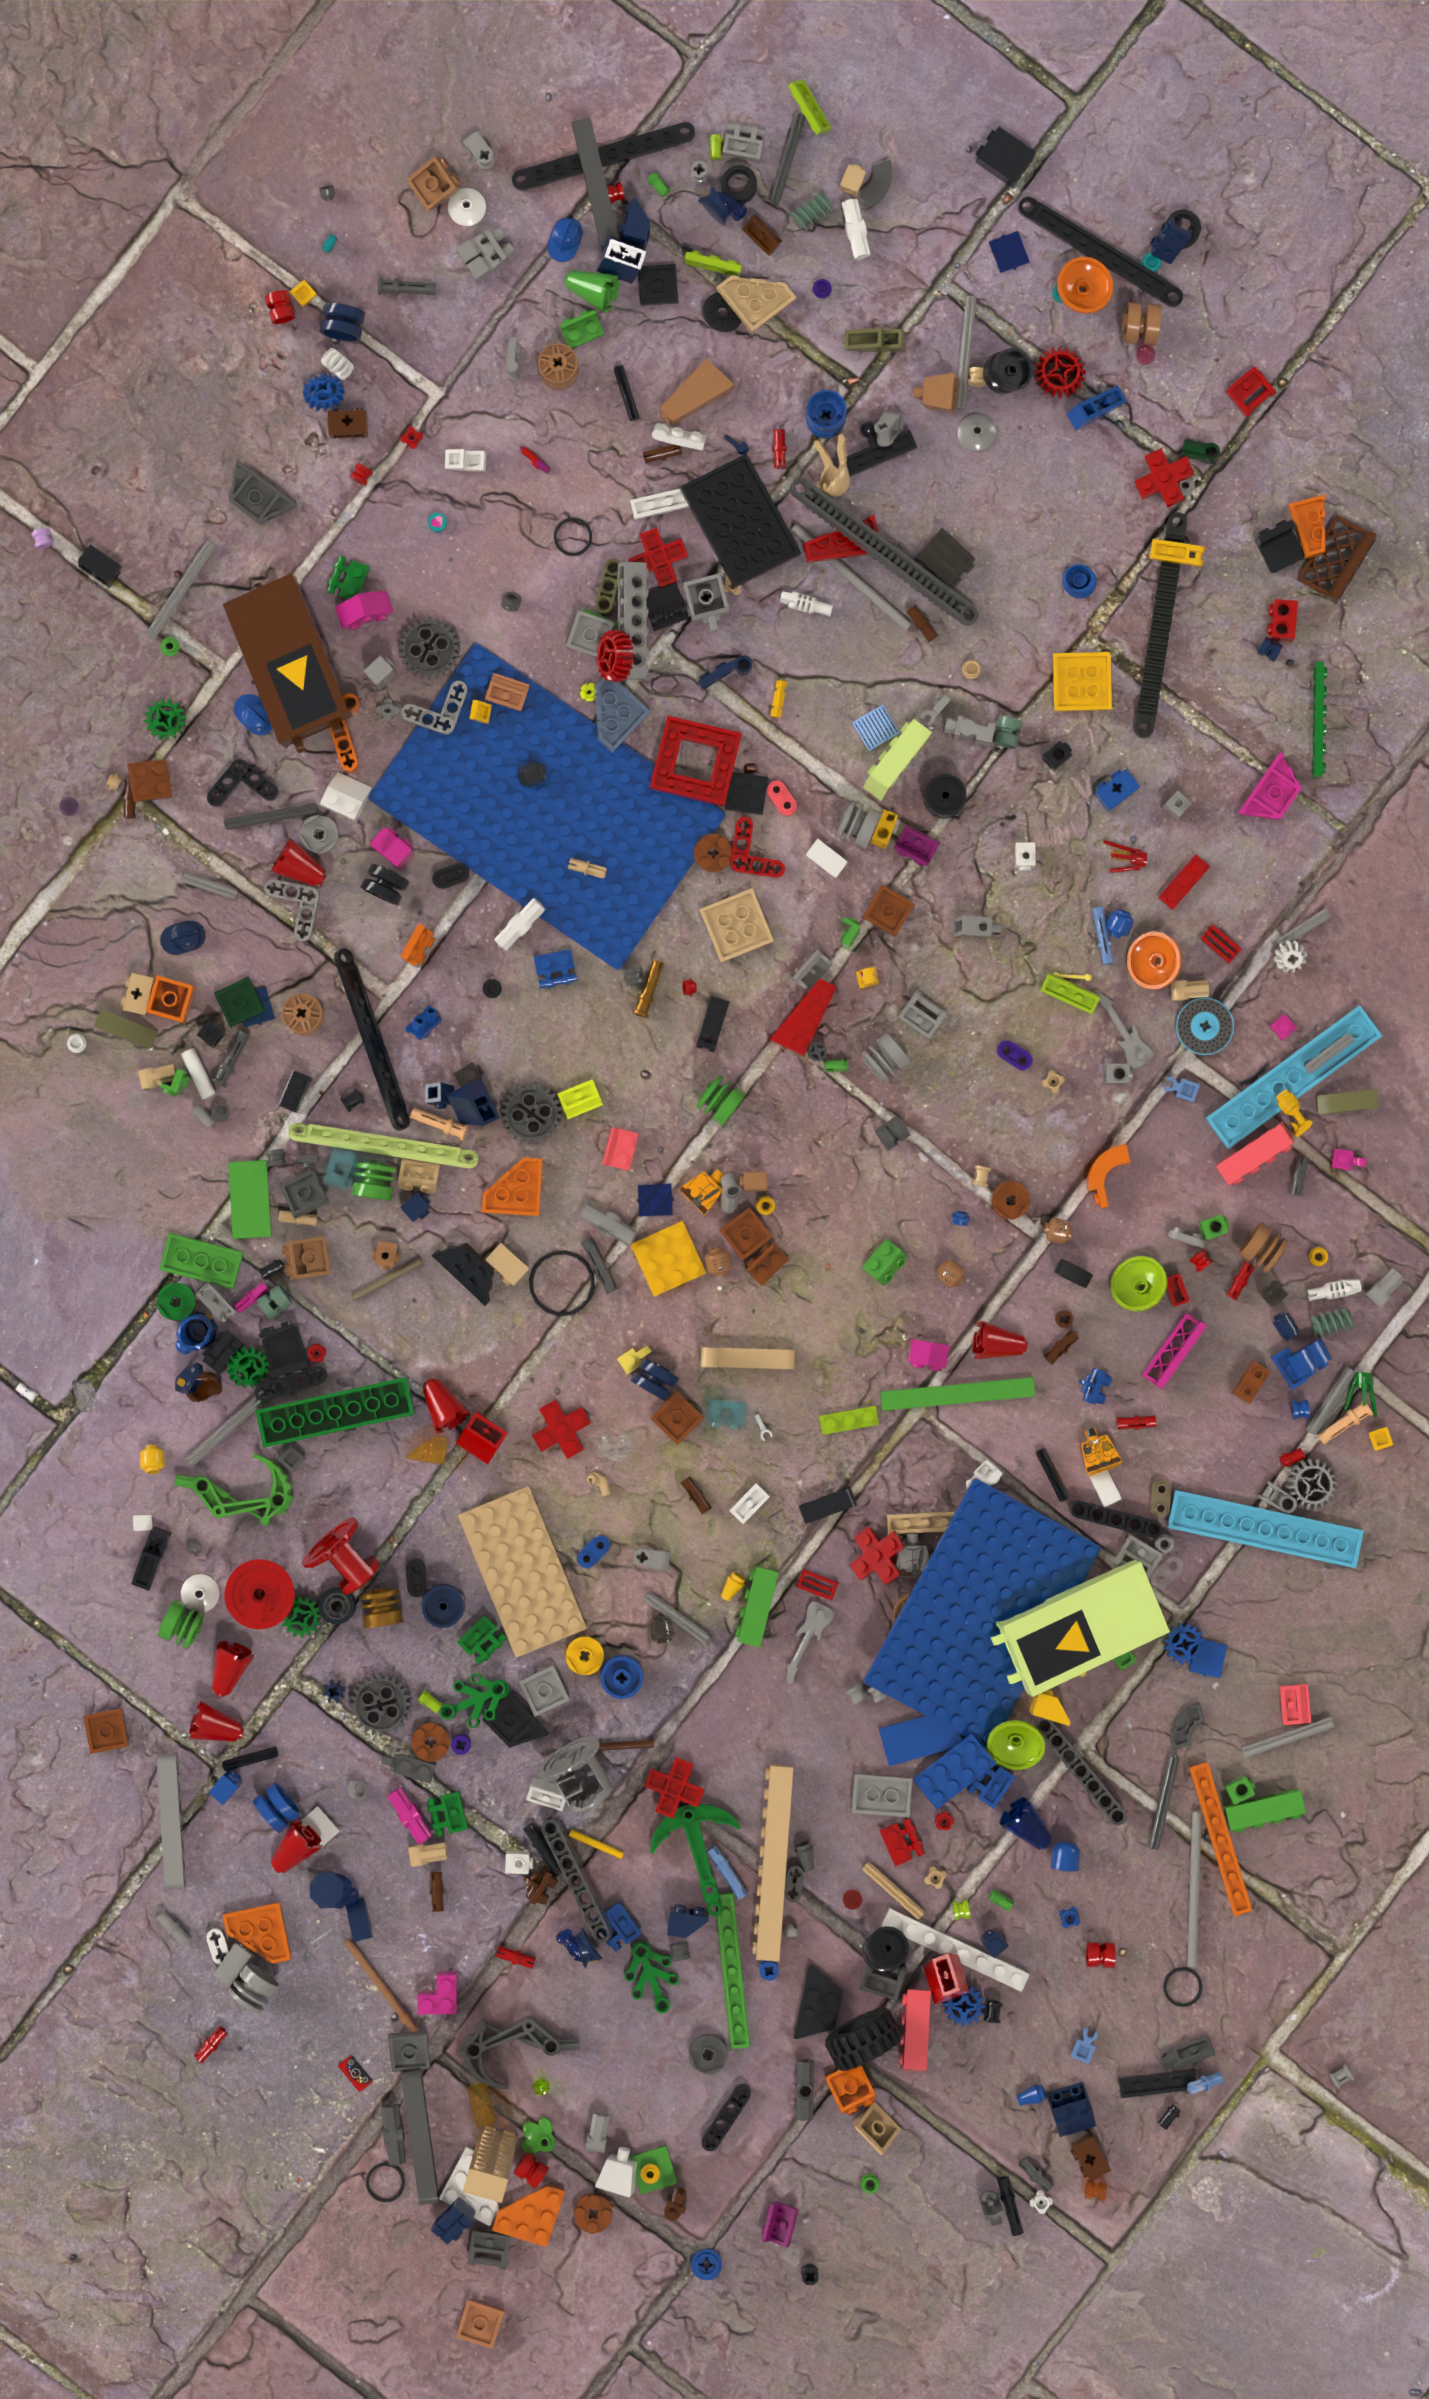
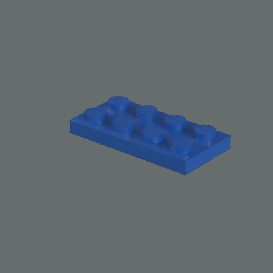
M972 1732L916 1775L913 1781L937 1810L996 1765L997 1762Z

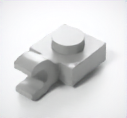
M946 695L942 699L938 697L932 704L934 708L931 711H924L920 719L922 720L924 716H929L931 720L927 725L931 726L935 718L950 703L951 699Z

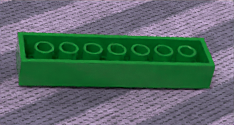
M408 1377L255 1410L263 1448L416 1414Z

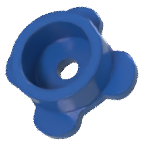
M956 1211V1213H952V1223L967 1226L970 1216L966 1212Z
M1071 1907L1069 1910H1060L1059 1915L1062 1917V1927L1068 1928L1069 1926H1078L1080 1924L1076 1907Z

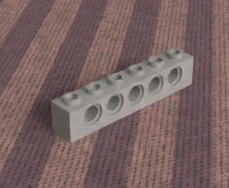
M641 562L618 563V630L625 631L626 634H629L630 639L633 636L636 638V644H631L634 646L633 653L636 657V664L632 662L633 668L630 670V675L627 676L629 680L647 679L649 671L647 665V655L649 652L647 636L649 630L646 625V618L649 612L646 606V598L648 597V588L646 587L648 568H646V563ZM632 578L636 580L635 587L632 585ZM633 597L636 600V606H633L632 604ZM632 617L636 619L635 626L632 624Z

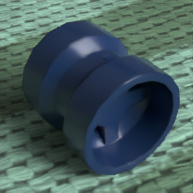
M1266 636L1257 654L1265 655L1270 661L1274 662L1283 645L1272 642Z

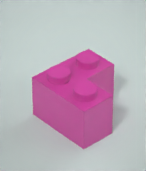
M386 591L360 593L335 607L341 628H350V630L359 629L361 624L369 623L373 620H376V622L384 621L387 619L386 616L393 613Z
M384 827L372 840L370 846L396 869L401 871L415 855L412 850L414 847L405 838L400 840L398 838L399 834L392 828L388 830Z
M911 1339L907 1362L911 1363V1367L923 1368L924 1365H928L930 1370L941 1372V1368H946L950 1346Z
M438 1971L437 1991H419L417 1995L418 2015L457 2014V1971Z

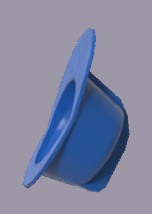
M573 218L560 219L552 229L547 248L549 255L557 262L571 260L578 250L583 230L577 220Z
M246 694L237 699L234 705L235 716L250 732L256 735H265L273 729L259 697Z

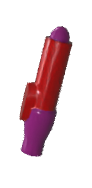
M520 447L521 453L531 461L530 463L536 469H541L547 474L550 472L551 469L542 459L538 458L527 447Z

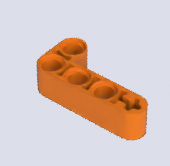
M351 693L345 694L346 702L350 699L356 701L355 706L350 708L352 714L356 713L360 709V702L357 696ZM346 720L340 722L343 724L344 734L337 737L332 727L329 729L340 764L345 772L351 774L359 769V761ZM343 741L349 742V747L346 750L339 748L340 743ZM345 755H349L351 761L355 762L352 763L351 768H349L348 765H346L348 764V761Z

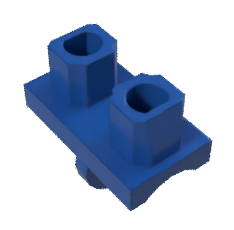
M427 1006L419 1016H416L406 1026L405 1031L414 1034L421 1041L423 1038H427L430 1032L441 1023L442 1018L437 1015L438 1011Z
M1093 1368L1091 1375L1087 1374L1085 1381L1079 1379L1078 1383L1083 1384L1081 1392L1085 1393L1082 1401L1091 1404H1104L1106 1394L1101 1393L1100 1389L1102 1385L1109 1387L1112 1377L1107 1375L1105 1371Z

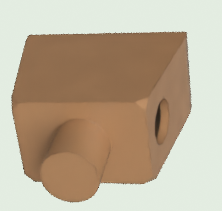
M955 373L926 377L924 379V387H914L913 398L922 399V404L927 409L956 414L959 378Z

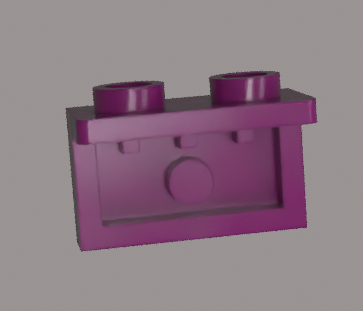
M906 824L894 849L897 850L896 852L899 855L914 859L913 861L916 864L928 866L940 842Z
M779 2201L771 2203L766 2212V2216H768L766 2224L761 2232L763 2235L762 2241H770L786 2248L790 2247L799 2209Z

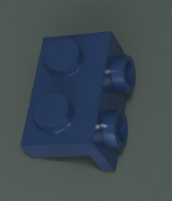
M1171 217L1168 222L1163 223L1159 234L1152 238L1150 242L1151 255L1171 264L1190 240L1191 232L1176 226L1175 218Z

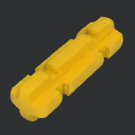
M776 681L775 688L777 690L774 691L772 702L774 708H771L770 714L772 717L781 718L783 710H781V707L784 705L786 681Z

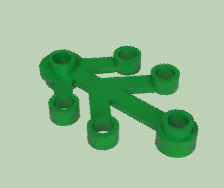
M480 1673L472 1674L470 1677L471 1683L489 1688L485 1692L467 1686L464 1681H456L453 1685L454 1690L472 1697L454 1706L452 1704L443 1705L440 1708L441 1717L451 1720L455 1718L458 1712L475 1705L471 1717L467 1720V1725L470 1728H477L480 1725L479 1717L485 1701L492 1697L489 1709L484 1712V1717L489 1721L495 1720L497 1717L496 1709L500 1699L505 1698L509 1694V1684L505 1680L498 1679L492 1682L483 1678ZM476 1675L479 1676V1681L477 1683L474 1681V1677ZM459 1683L462 1684L461 1690H458L457 1685ZM499 1686L503 1687V1691L501 1693L498 1691ZM449 1708L452 1710V1714L450 1716L447 1714V1710ZM490 1711H492L493 1713L492 1718L488 1717V1713ZM472 1719L476 1720V1724L474 1726L471 1725Z
M637 1941L632 1946L631 1952L634 1958L629 1969L625 1971L624 1977L629 1982L634 1981L636 1969L640 1961L644 1969L636 1987L632 1989L631 1995L636 2000L641 1999L645 1984L649 1980L656 1998L655 2010L658 2013H666L670 2008V2002L666 1997H663L656 1977L668 1981L670 1985H676L679 1982V1976L676 1973H668L652 1966L648 1958L660 1962L663 1967H669L672 1963V1958L669 1955H661L651 1951L650 1945L645 1941ZM643 1947L645 1951L644 1953H639L637 1949ZM664 1958H668L670 1962L668 1964H664L662 1960ZM628 1972H632L634 1977L630 1979L626 1975ZM671 1976H675L677 1980L675 1982H671L669 1978ZM639 1990L641 1995L635 1996L634 1991ZM664 2001L666 2006L660 2007L659 2002Z

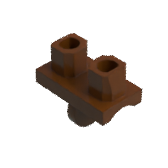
M543 1866L538 1874L534 1872L531 1878L525 1876L523 1880L527 1883L525 1890L528 1891L526 1898L534 1905L536 1903L545 1905L549 1895L543 1892L546 1886L553 1889L558 1882L557 1878Z
M676 2186L672 2195L668 2193L664 2209V2215L668 2220L675 2221L680 2217L681 2213L684 2214L687 2190Z

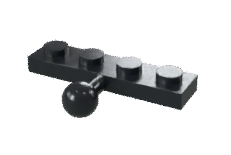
M871 422L863 423L860 432L864 437L868 438L871 446L846 457L849 476L852 477L917 449L911 431L908 430L898 434L891 445L882 447L877 444L874 435V424Z

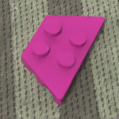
M1280 752L1238 814L1280 820L1302 787L1294 777L1291 767L1285 761L1283 753Z

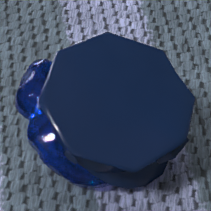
M713 187L710 188L709 195L699 197L700 199L698 200L707 213L723 226H725L726 219L729 216L733 217L735 221H739L747 213L745 205L739 204L731 195L716 191Z
M333 1871L318 1873L309 1884L310 1898L319 1908L339 1909L347 1904L354 1905L359 1899V1892L356 1888H352V1882L344 1875L334 1873Z
M583 1927L580 1933L575 1936L570 1929H565L557 1934L556 1941L564 1945L569 1954L575 1957V1961L582 1962L584 1968H587L588 1962H599L602 1959Z

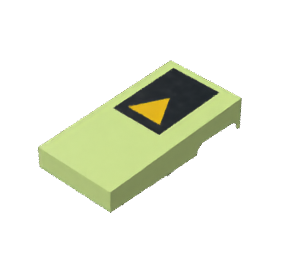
M1133 1560L1048 1598L1044 1603L1007 1620L995 1622L1001 1633L990 1638L993 1645H999L1003 1642L1006 1644L1017 1671L1012 1675H1007L1009 1683L1014 1684L1022 1681L1026 1693L1034 1697L1170 1631L1142 1563Z

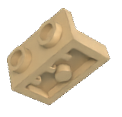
M402 1159L398 1176V1187L406 1191L417 1190L426 1194L436 1193L440 1164Z

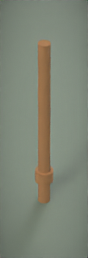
M351 1939L347 1940L344 1944L398 2014L401 2023L405 2024L410 2032L420 2031L411 2020V2015L401 2007Z

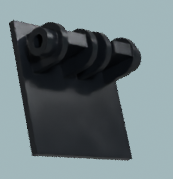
M677 583L648 593L646 606L648 607V618L653 631L689 619L687 608Z

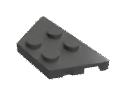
M236 461L229 502L256 523L261 525L297 506L296 503L242 462Z

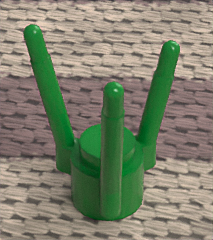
M1356 1372V1377H1353L1344 1410H1348L1355 1385L1357 1384V1388H1362L1363 1406H1366L1367 1389H1369L1373 1416L1376 1418L1377 1409L1371 1373Z

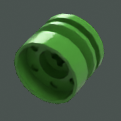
M719 1075L717 1079L711 1081L701 1094L696 1107L700 1110L706 1103L708 1107L704 1113L707 1114L714 1109L715 1113L712 1119L723 1126L746 1094L737 1087L729 1093L727 1088L730 1082L727 1081L721 1087L720 1083L724 1077Z
M370 1161L356 1163V1168L364 1169V1173L355 1172V1175L363 1178L362 1182L353 1183L352 1195L392 1201L393 1188L386 1186L385 1182L395 1181V1178L387 1177V1172L396 1173V1168Z
M175 1599L163 1619L157 1636L170 1641L174 1635H177L176 1645L179 1646L183 1639H185L183 1648L188 1650L202 1629L205 1613L200 1611L197 1617L194 1618L196 1609L193 1608L187 1615L185 1614L187 1604Z

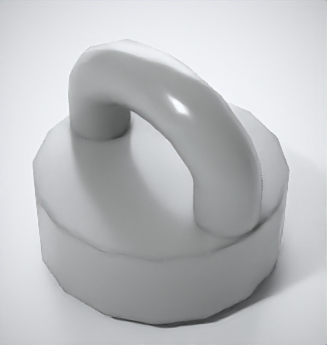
M350 1781L348 1785L350 1798L358 1801L364 1799L367 1793L366 1784L362 1781Z

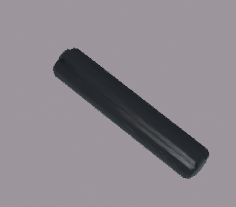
M623 365L614 368V373L629 420H638L639 414Z
M1042 1448L1036 1451V1455L1059 1501L1064 1502L1068 1500L1069 1495L1046 1449Z
M271 1747L222 1762L224 1771H229L279 1756L277 1747Z

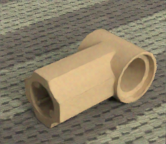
M1179 980L1173 981L1170 984L1171 1001L1209 997L1208 980L1191 982Z
M175 1064L137 1071L142 1090L156 1088L160 1083L173 1082L176 1073Z
M445 1842L408 1846L411 1867L448 1859Z

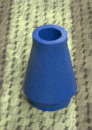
M1035 2084L1017 2095L1020 2106L1043 2103V2100L1047 2099L1042 2084Z

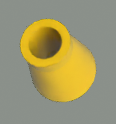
M732 1572L731 1575H728L720 1596L730 1602L745 1585L746 1579L740 1574Z

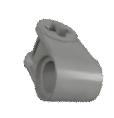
M475 131L461 141L465 150L481 169L488 170L494 165L493 152L478 131Z
M890 412L882 413L874 426L875 432L878 434L877 444L879 446L886 447L894 442L904 427V415Z
M1270 1481L1267 1482L1268 1486L1264 1493L1258 1497L1285 1513H1291L1297 1507V1502L1292 1496ZM1285 1499H1290L1292 1502V1506L1288 1510L1282 1506Z
M644 1547L634 1551L633 1558L637 1565L668 1571L670 1551ZM641 1552L648 1556L647 1559H643V1562L637 1557V1555H641Z

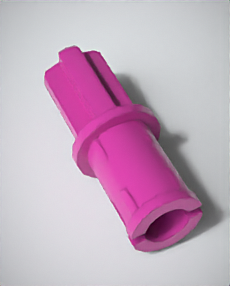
M261 1282L250 1292L247 1291V1294L233 1306L238 1313H241L253 1303L257 1304L256 1300L270 1291Z

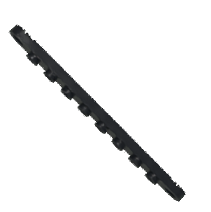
M682 122L598 147L602 168L679 146L680 144L689 143L695 136L694 126L689 122ZM682 128H689L691 134L688 137H683L680 134V130ZM579 153L516 171L512 176V184L515 189L525 191L583 174ZM518 177H525L527 182L524 185L517 184L516 180Z
M1025 197L1019 202L1018 211L1026 219L1086 256L1098 260L1107 269L1165 305L1177 307L1181 304L1183 300L1182 291L1167 280L1046 205L1036 201L1034 198ZM1027 202L1031 203L1033 205V210L1028 212L1023 209V204ZM1176 293L1179 297L1178 301L1171 302L1168 294Z
M342 948L335 952L334 961L390 1122L394 1129L402 1131L410 1125V1118H408L409 1115L406 1112L407 1108L358 967L354 963L352 952L350 953V950H347V948ZM341 954H343L346 957V962L342 961L343 959H341ZM398 1117H400V1118L402 1119V1121H403V1124H402V1125H401L400 1122H398V1121H399V1120H397Z

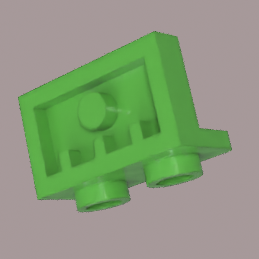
M595 310L583 311L579 317L574 319L573 317L567 318L560 325L566 343L571 349L605 335Z
M843 917L841 920L842 925L848 929H845L841 936L842 947L849 951L860 932V926L857 920L848 917V919Z

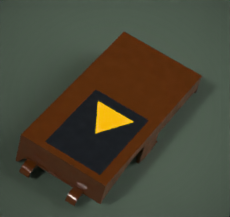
M290 573L223 603L278 743L285 748L294 744L297 752L302 753L306 751L302 740L330 727H332L337 737L344 734L340 722L353 717V714L330 665L333 661L322 634L319 635L297 577Z

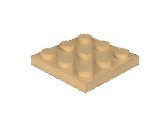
M753 888L699 909L720 963L774 942Z

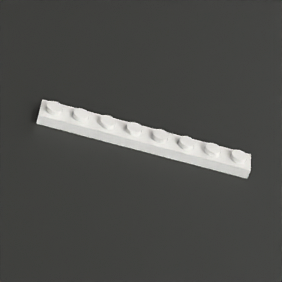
M890 1907L881 1925L882 1927H895L902 1931L908 1939L942 1955L948 1953L958 1954L961 1964L1022 1992L1030 1975L1024 1970L996 1957L993 1958L990 1954Z

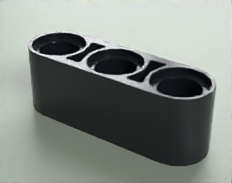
M851 1487L801 1504L799 1509L804 1523L808 1524L852 1508L857 1503Z

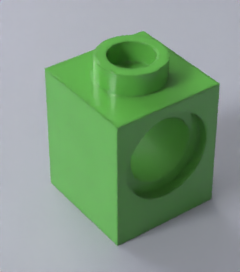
M1222 1214L1198 1222L1204 1241L1228 1233L1227 1228H1230L1227 1218L1223 1217ZM1213 1221L1218 1222L1220 1225L1217 1232H1213L1210 1228Z
M1245 1775L1223 1785L1234 1805L1255 1795L1253 1789L1256 1787L1252 1779H1247ZM1240 1784H1244L1246 1787L1245 1792L1242 1794L1236 1792V1788Z

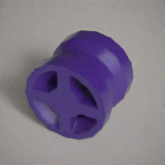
M465 1734L457 1735L451 1743L452 1750L458 1755L466 1754L471 1747L470 1738Z

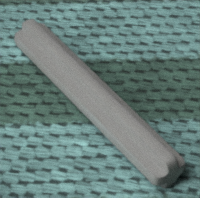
M1348 1367L1344 1369L1308 1425L1307 1431L1309 1433L1317 1435L1354 1377V1370Z
M648 1592L644 1597L645 1602L702 1643L707 1642L710 1637L708 1633L651 1592Z

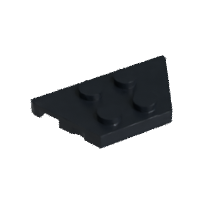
M467 1242L458 1246L448 1247L446 1250H437L431 1255L484 1306L490 1302L489 1291L492 1289V1277L494 1276L495 1269Z
M502 1686L498 1687L500 1693L503 1691ZM510 1691L505 1698L500 1699L496 1709L497 1717L495 1720L489 1721L483 1717V1721L509 1748L547 1736L550 1733ZM492 1697L489 1700L487 1709H489ZM492 1711L488 1713L489 1718L493 1717Z
M810 1964L806 1975L794 2039L834 2030L837 2023L843 1990Z

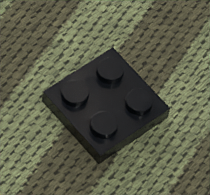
M733 772L727 793L725 810L763 815L768 777Z

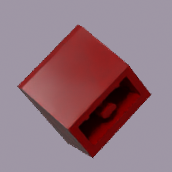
M475 1412L456 1444L488 1465L509 1432L479 1412Z
M945 1954L932 1959L923 1967L935 2005L970 1992L958 1954Z

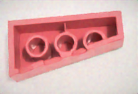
M1281 1121L1275 1128L1266 1131L1258 1139L1251 1141L1243 1149L1236 1151L1218 1163L1216 1167L1228 1185L1232 1183L1237 1185L1244 1180L1243 1176L1248 1172L1250 1175L1254 1174L1260 1169L1259 1165L1262 1163L1269 1164L1276 1159L1275 1155L1279 1152L1284 1154L1292 1149L1291 1144L1294 1143L1295 1139L1284 1122Z
M908 1989L906 1994H903L902 2006H905V2014L902 2013L901 2025H904V2033H902L900 2045H903L902 2053L899 2054L901 2071L925 2072L927 2070L931 1991Z

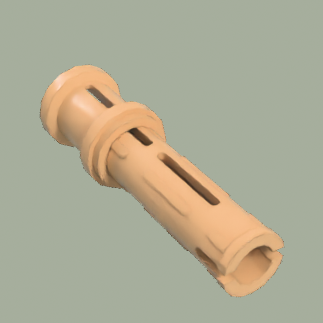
M416 1107L413 1108L410 1119L443 1130L445 1135L451 1134L459 1137L461 1141L464 1140L469 1127L467 1124L462 1125L454 1122V1119L446 1120Z
M1361 1402V1405L1353 1410H1348L1346 1416L1317 1434V1436L1325 1445L1349 1427L1359 1425L1361 1420L1374 1414L1367 1403L1366 1406H1363Z

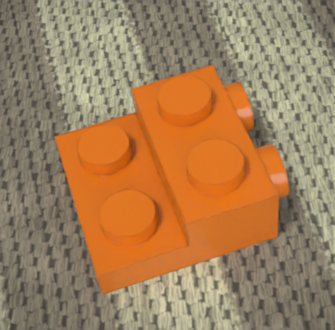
M418 923L400 955L401 959L414 967H417L418 964L422 965L426 958L424 953L427 947L431 948L435 942L434 932Z
M863 2066L847 2071L838 2070L824 2077L843 2115L847 2113L850 2116L858 2111L857 2107L863 2104L867 2107L875 2103L874 2099L877 2098V2095Z

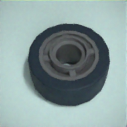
M340 1587L327 1590L319 1601L321 1616L331 1624L347 1622L356 1610L354 1595L352 1593L344 1595ZM334 1601L342 1603L340 1611H336L333 1608Z

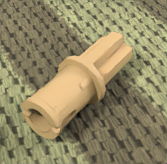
M572 857L569 863H572L568 865L569 870L584 873L585 876L587 874L599 878H605L606 867Z
M280 1211L278 1220L280 1222L297 1223V1226L299 1224L316 1226L317 1214L307 1213L295 1219L291 1212Z

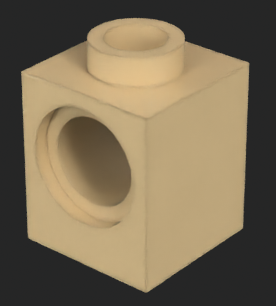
M848 164L839 191L857 198L864 182L866 171L859 165L853 164L852 166Z

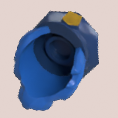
M197 1311L184 1318L176 1332L178 1340L175 1346L177 1351L182 1354H189L191 1351H198L212 1344L215 1341L218 1328L213 1317L208 1313L204 1314Z

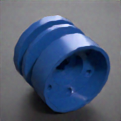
M821 390L814 393L809 399L806 409V424L810 432L823 439L837 436L843 430L846 422L847 410L843 397L832 390Z

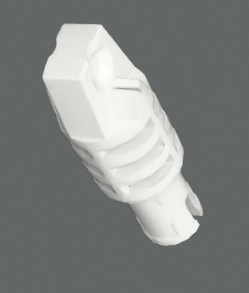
M794 591L792 593L782 592L780 602L787 604L788 608L809 614L816 612L830 617L833 608L832 604L817 601L816 597Z
M1359 1279L1325 1283L1323 1287L1307 1289L1308 1300L1312 1301L1322 1298L1331 1300L1346 1297L1362 1291Z

